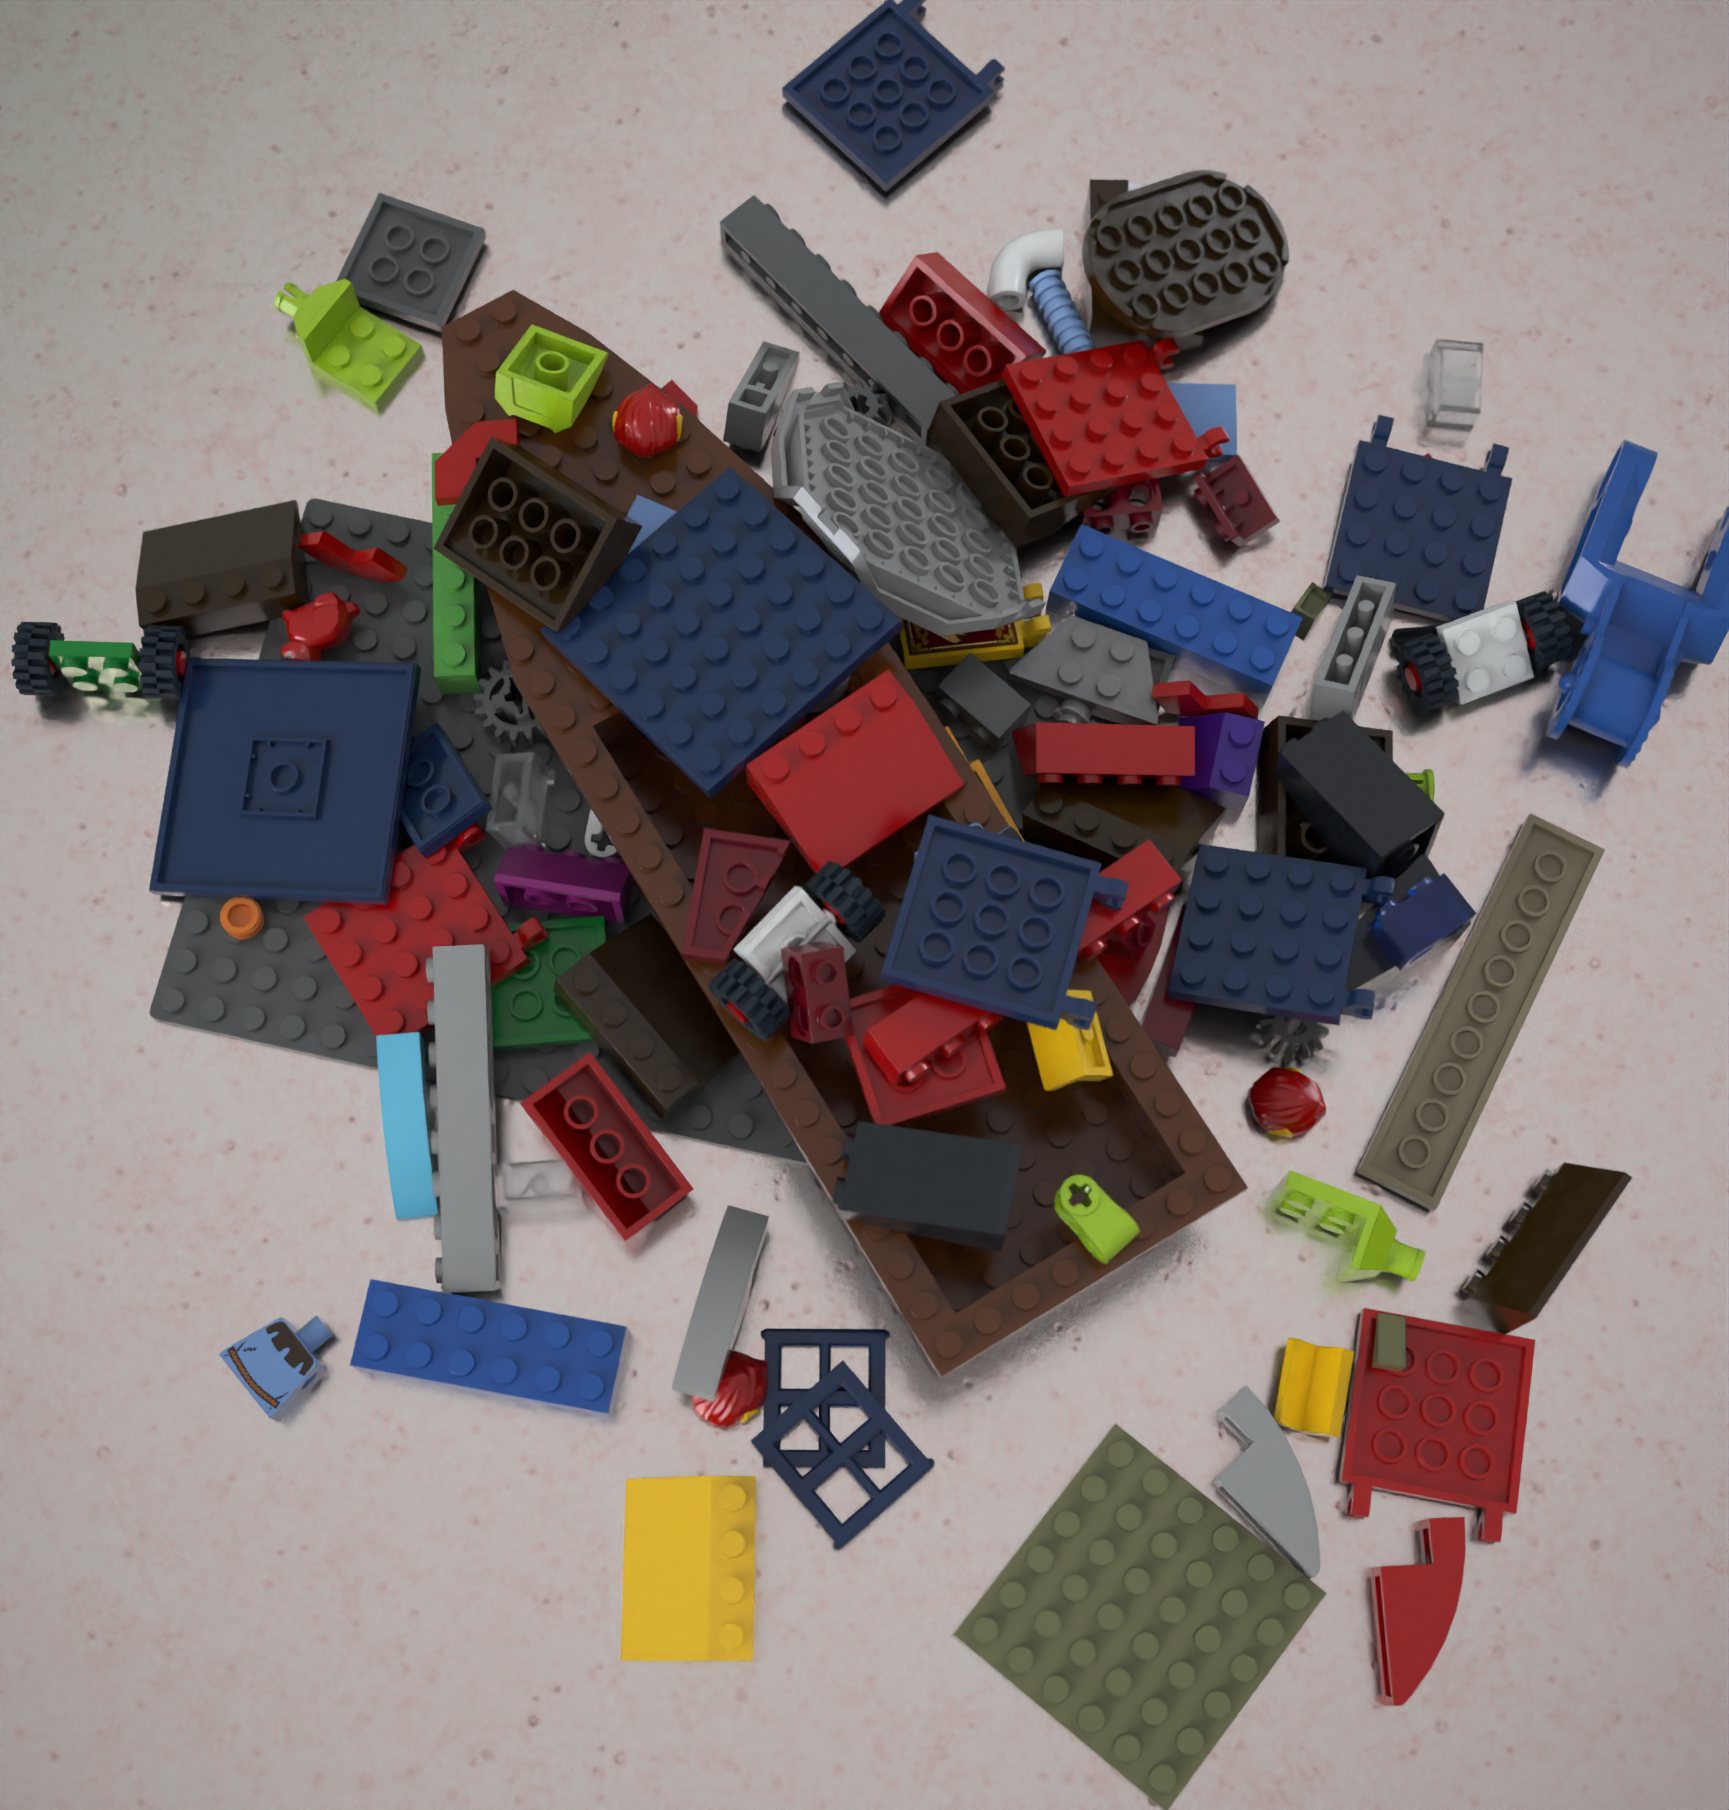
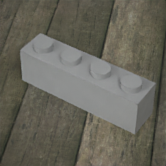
M1356 576L1313 684L1311 719L1321 720L1325 717L1331 719L1341 711H1344L1354 721L1393 619L1396 583Z

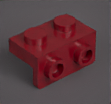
M1239 454L1206 476L1201 472L1193 476L1199 486L1194 490V493L1206 510L1210 507L1213 509L1218 518L1213 524L1225 542L1231 539L1241 548L1281 522Z

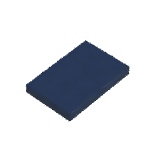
M435 723L411 741L400 818L417 849L427 859L493 810L446 732L438 723Z

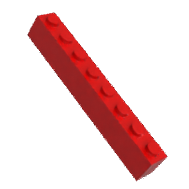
M1150 839L1099 873L1100 876L1120 879L1129 883L1127 894L1121 911L1106 908L1092 898L1076 961L1082 957L1087 962L1092 960L1107 948L1108 945L1105 941L1117 933L1121 938L1127 936L1142 923L1140 917L1150 910L1156 915L1176 900L1173 893L1182 880ZM921 993L869 1028L862 1044L894 1086L904 1079L912 1083L931 1069L932 1066L929 1064L931 1060L941 1054L945 1058L951 1057L967 1044L965 1037L973 1033L976 1028L983 1034L996 1026L1003 1019V1016L927 993Z

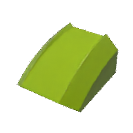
M531 324L496 372L495 399L508 416L515 415L548 427L554 433L567 429L573 425L587 402L609 353Z

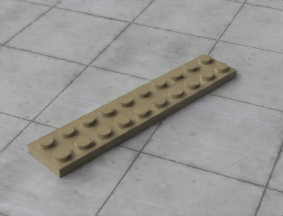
M1531 813L1527 816L1357 1169V1173L1432 1211L1437 1209L1605 849Z

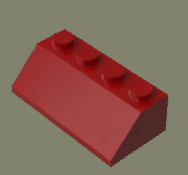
M938 252L915 255L879 311L883 323L892 332H899L907 341L909 348L919 357H924L932 365L934 371L947 383L953 385L959 394L1003 379L1002 373L1007 364L1040 359L1047 352L1045 348Z
M1036 722L1012 730V739L1024 776H1038L1039 784L1063 783V777H1077V784L1097 785L1102 784V778H1117V785L1130 786L1142 785V778L1156 779V786H1180L1181 779L1195 776V726Z
M591 1052L520 1103L624 1242L694 1189Z

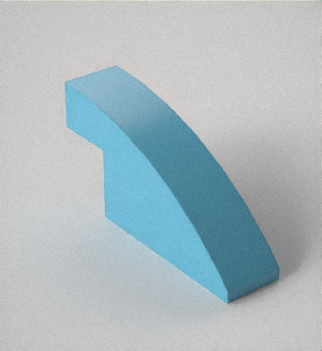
M420 1032L376 1036L380 1102L387 1165L396 1219L406 1220L434 1217L435 1214H440L439 1197H434L432 1187L433 1172L438 1171L437 1154H433L431 1147L432 1128H436L435 1111H432L430 1106V1086L426 1081L425 1042Z

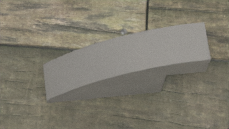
M730 1205L727 1206L694 1306L671 1390L714 1402L748 1304L753 1273L765 1240L769 1216Z
M1246 1385L1220 1409L1217 1415L1247 1446L1211 1483L1297 1570L1309 1579L1314 1578L1320 1572V1550L1317 1522L1306 1480L1285 1434L1268 1409Z

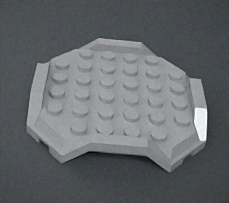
M843 381L826 384L821 392H816L812 387L793 390L785 402L770 449L774 498L791 506H800L802 508V519L841 562L856 572L860 583L896 616L939 636L995 629L1039 614L1047 602L1040 599L1024 598L1016 553L1017 548L1014 547L942 452H937L856 412Z

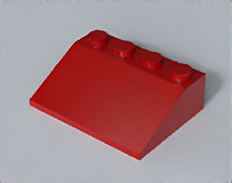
M889 669L746 764L747 783L815 873L827 861L840 864L844 870V868H847L964 788L962 779L916 704Z

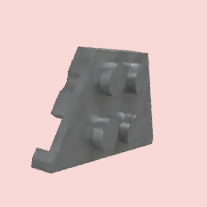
M1070 615L1010 669L1008 679L1067 700L1080 701L1087 707L1138 725H1157L1158 712L1156 701L1152 698L1153 678L1148 644L1145 640Z

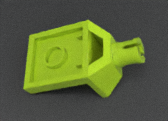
M347 279L319 286L311 295L299 289L292 282H288L282 287L290 293L289 296L279 290L275 297V309L294 319L297 336L309 366L377 410L424 353L420 343L360 307L353 285Z
M1292 1170L1276 1185L1271 1201L1279 1204V1210L1296 1218H1304V1215H1308L1321 1220L1320 1226L1334 1233L1344 1234L1345 1230L1351 1232L1335 1280L1348 1282L1372 1278L1382 1271L1399 1275L1411 1282L1416 1280L1424 1261L1425 1250L1416 1249L1395 1239L1397 1229L1380 1204Z

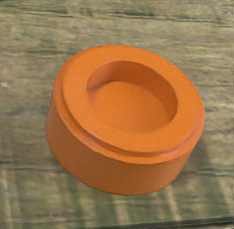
M231 898L221 909V925L233 938L240 940L252 938L261 931L264 925V912L252 898Z

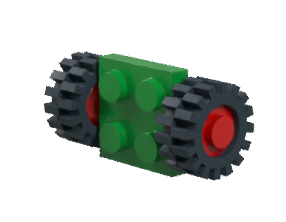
M21 622L17 626V632L14 633L15 645H12L14 659H11V663L15 670L12 674L13 679H17L15 686L19 689L20 694L56 696L60 693V689L63 688L62 679L66 677L72 686L85 691L97 690L98 686L114 687L124 692H135L138 688H142L145 697L149 699H181L186 661L191 656L190 649H188L189 639L186 637L187 632L182 626L148 625L143 631L144 636L141 638L142 648L139 651L133 643L64 641V633H61L62 628L58 623Z

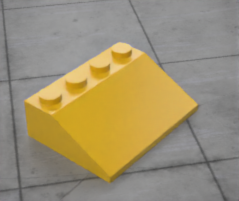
M756 1476L626 1478L621 1661H755Z

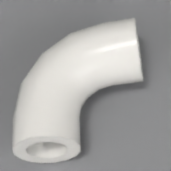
M1043 229L1025 233L1004 245L992 263L988 282V298L1001 310H1016L1026 304V282L1031 273L1043 268L1064 267L1063 229Z

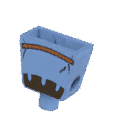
M317 1315L298 1331L289 1321L281 1317L226 1348L219 1355L270 1419L279 1422L324 1372L326 1367L314 1351L332 1337L333 1334Z

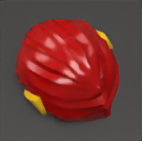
M649 384L627 395L617 411H614V437L623 447L639 458L653 457L676 445L682 432L683 416L680 414L675 400L663 394L653 384Z
M1270 1068L1258 1080L1253 1082V1086L1249 1089V1105L1252 1107L1255 1120L1260 1124L1261 1128L1267 1130L1270 1134L1283 1135L1289 1139L1306 1134L1326 1115V1106L1320 1088L1315 1081L1304 1075L1297 1068Z
M731 1351L714 1402L696 1396L691 1398L693 1410L697 1413L698 1418H702L703 1421L709 1422L716 1427L727 1428L728 1426L733 1427L735 1423H745L757 1414L767 1395L768 1363L766 1360L752 1358L744 1353Z

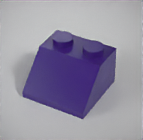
M1226 712L1180 717L1178 726H1195V776L1181 779V785L1178 787L1227 809L1242 812L1250 795L1265 721Z

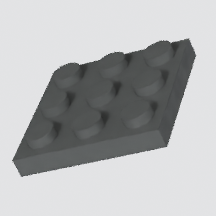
M379 193L336 281L342 279L350 281L358 303L442 332V327L445 326L486 239L485 229Z

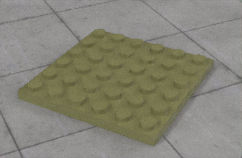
M1115 1424L953 1635L1163 1810H1169L1327 1593L1120 1426Z

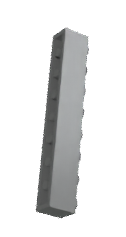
M484 944L433 947V957H427L426 959L428 983L434 982V999L428 1000L427 1004L429 1025H435V1042L429 1043L430 1068H436L437 1085H431L430 1106L432 1111H438V1128H432L431 1147L433 1154H439V1171L433 1172L432 1187L434 1197H440L441 1214H435L434 1237L435 1240H441L442 1257H437L435 1260V1278L437 1284L443 1283L444 1293L496 1291L501 1288L490 947Z

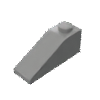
M763 341L728 403L723 441L735 444L742 449L761 451L774 426L800 352Z

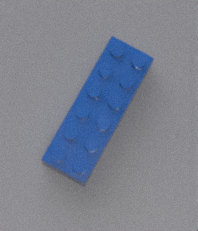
M1083 524L1080 525L1050 588L1046 606L1047 611L1066 619L1072 615L1145 640L1149 648L1175 655L1174 665L1237 692H1243L1245 695L1263 703L1266 702L1303 619L1301 616Z
M370 1279L350 1366L360 1372L613 1419L630 1331L627 1326Z

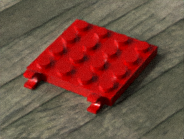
M1174 338L1162 339L1150 348H1147L1143 340L1005 365L1002 377L1064 497L1204 469L1208 458H1217L1223 454L1219 444L1227 443L1230 440L1224 428L1214 427L1203 435L1196 437L1160 370L1173 367L1174 362L1170 355L1177 354L1180 351Z
M477 823L464 830L427 859L419 852L415 844L397 855L394 861L388 905L325 902L303 917L375 1036L420 1032L422 1035L435 1026L429 1025L427 1016L428 1000L434 999V982L428 983L426 959L427 957H433V947L482 944L490 947L491 988L531 963L525 952L549 937L544 926L535 916L524 922L513 934L464 858L462 852L477 845L486 838Z
M1363 1308L1360 1312L1339 1482L1351 1484L1346 1516L1358 1519L1368 1518L1372 1489H1378L1482 1509L1477 1525L1476 1541L1490 1544L1500 1543L1503 1513L1509 1515L1517 1514L1535 1340ZM1378 1313L1405 1317L1406 1367L1399 1372L1372 1367Z

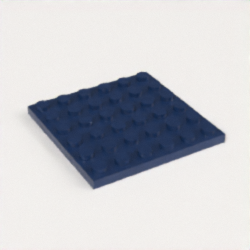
M729 467L626 556L623 564L562 633H557L546 625L540 630L546 640L711 799L746 768V764L760 756L903 629L900 618L735 470Z

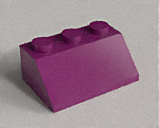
M522 844L521 848L508 847L494 878L495 886L504 906L580 918L604 916L606 922L626 925L635 879L622 859L615 857H603L602 861L586 859L584 854L570 850L562 851L561 855L547 853L544 848L533 844Z

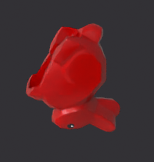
M328 592L316 597L314 602L295 610H284L281 615L287 627V636L290 641L281 647L280 653L283 660L322 661L321 652L342 646L350 635L353 618L358 617L361 612L359 605L354 602L342 601L334 592Z

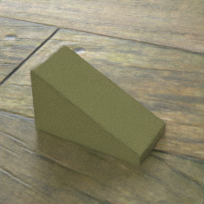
M1313 582L1291 611V613L1303 617L1295 635L1303 641L1333 596L1332 593L1324 591L1322 587Z
M1383 1313L1377 1314L1372 1367L1398 1372L1406 1367L1405 1317Z

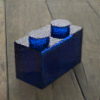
M1445 873L1434 881L1428 876L1423 878L1408 890L1411 897L1400 904L1394 899L1374 914L1377 921L1369 932L1400 972L1461 930L1476 915L1474 909Z

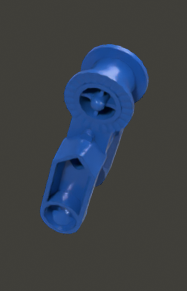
M1623 440L1599 487L1559 590L1558 603L1583 622L1579 633L1586 636L1579 650L1578 657L1573 661L1571 671L1562 675L1559 680L1561 694L1555 701V708L1551 712V718L1548 721L1545 735L1557 740L1568 724L1619 746L1615 764L1627 769L1641 751L1642 744L1648 738V732L1660 720L1661 704L1666 699V691L1671 686V679L1674 676L1673 671H1676L1681 661L1711 665L1729 631V507L1724 511L1713 536L1696 591L1616 560L1625 536L1629 533L1633 522V515L1652 473L1658 452Z

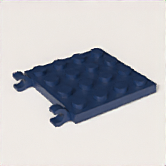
M886 0L782 87V96L885 191H888L993 101L994 90L1004 82V78L1000 74L1005 71V67L995 58L975 74L916 21L926 13V8L921 5L926 0H902L899 4L894 0Z
M1378 415L1377 421L1373 423L1369 442L1359 440L1356 445L1323 590L1348 597L1358 575L1396 583L1394 608L1451 622L1483 610L1513 479L1501 476L1509 447L1493 443L1491 451H1488L1486 454L1484 469L1481 471L1386 447L1394 418Z
M929 815L880 980L1053 1030L1057 1029L1060 1018L1075 1028L1089 1030L1097 1003L1066 994L1091 901L1093 898L1106 908L1121 911L1129 883L1120 879L1100 876L1099 872L1102 863Z
M1200 844L1168 988V998L1338 1026L1340 1025L1341 1014L1371 1020L1376 992L1367 989H1355L1346 992L1361 904L1365 902L1381 907H1392L1395 879L1385 876L1366 879L1367 868Z

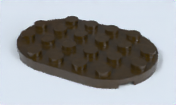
M1198 170L1187 172L1122 193L1109 200L1094 216L1085 232L1082 246L1084 271L1091 289L1104 309L1124 325L1153 337H1183L1249 314L1262 307L1279 290L1283 283L1285 266L1289 263L1288 241L1280 219L1263 196L1248 184L1243 188L1227 180V174L1216 171Z

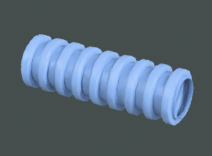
M1046 270L1036 275L1029 284V290L1034 294V300L1039 304L1038 308L1044 314L1045 322L1049 323L1048 328L1050 332L1054 333V341L1059 343V351L1067 354L1095 349L1096 345L1093 340H1090L1091 335L1089 331L1085 330V322L1081 320V314L1076 310V304L1071 300V294L1066 290V284L1061 280L1060 272L1058 270Z

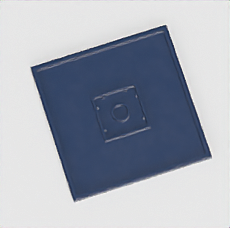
M187 658L149 891L154 895L245 897L265 900L388 905L421 667L417 663Z

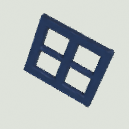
M765 1328V1330H762L761 1337L765 1338L764 1360L768 1363V1388L764 1400L763 1429L781 1414V1407H790L809 1390L781 1388L782 1346L819 1347V1381L831 1371V1347H869L868 1390L885 1409V1339L889 1338V1331L885 1329ZM837 1389L818 1406L819 1419L830 1430V1407L860 1406L845 1389ZM882 1432L868 1443V1450H860L853 1456V1459L862 1469H885V1436ZM819 1437V1450H781V1452L795 1468H813L831 1450ZM779 1440V1441H778L777 1443H775V1444H776V1446L780 1449V1440ZM763 1457V1468H772Z
M841 1361L750 1441L834 1541L833 1548L836 1550L842 1549L928 1473L935 1464L932 1458L927 1459L844 1361ZM842 1386L869 1419L840 1443L813 1410ZM805 1419L830 1448L831 1452L802 1477L775 1443ZM880 1432L883 1433L909 1464L881 1490L853 1459V1456ZM844 1465L871 1499L842 1524L815 1490Z

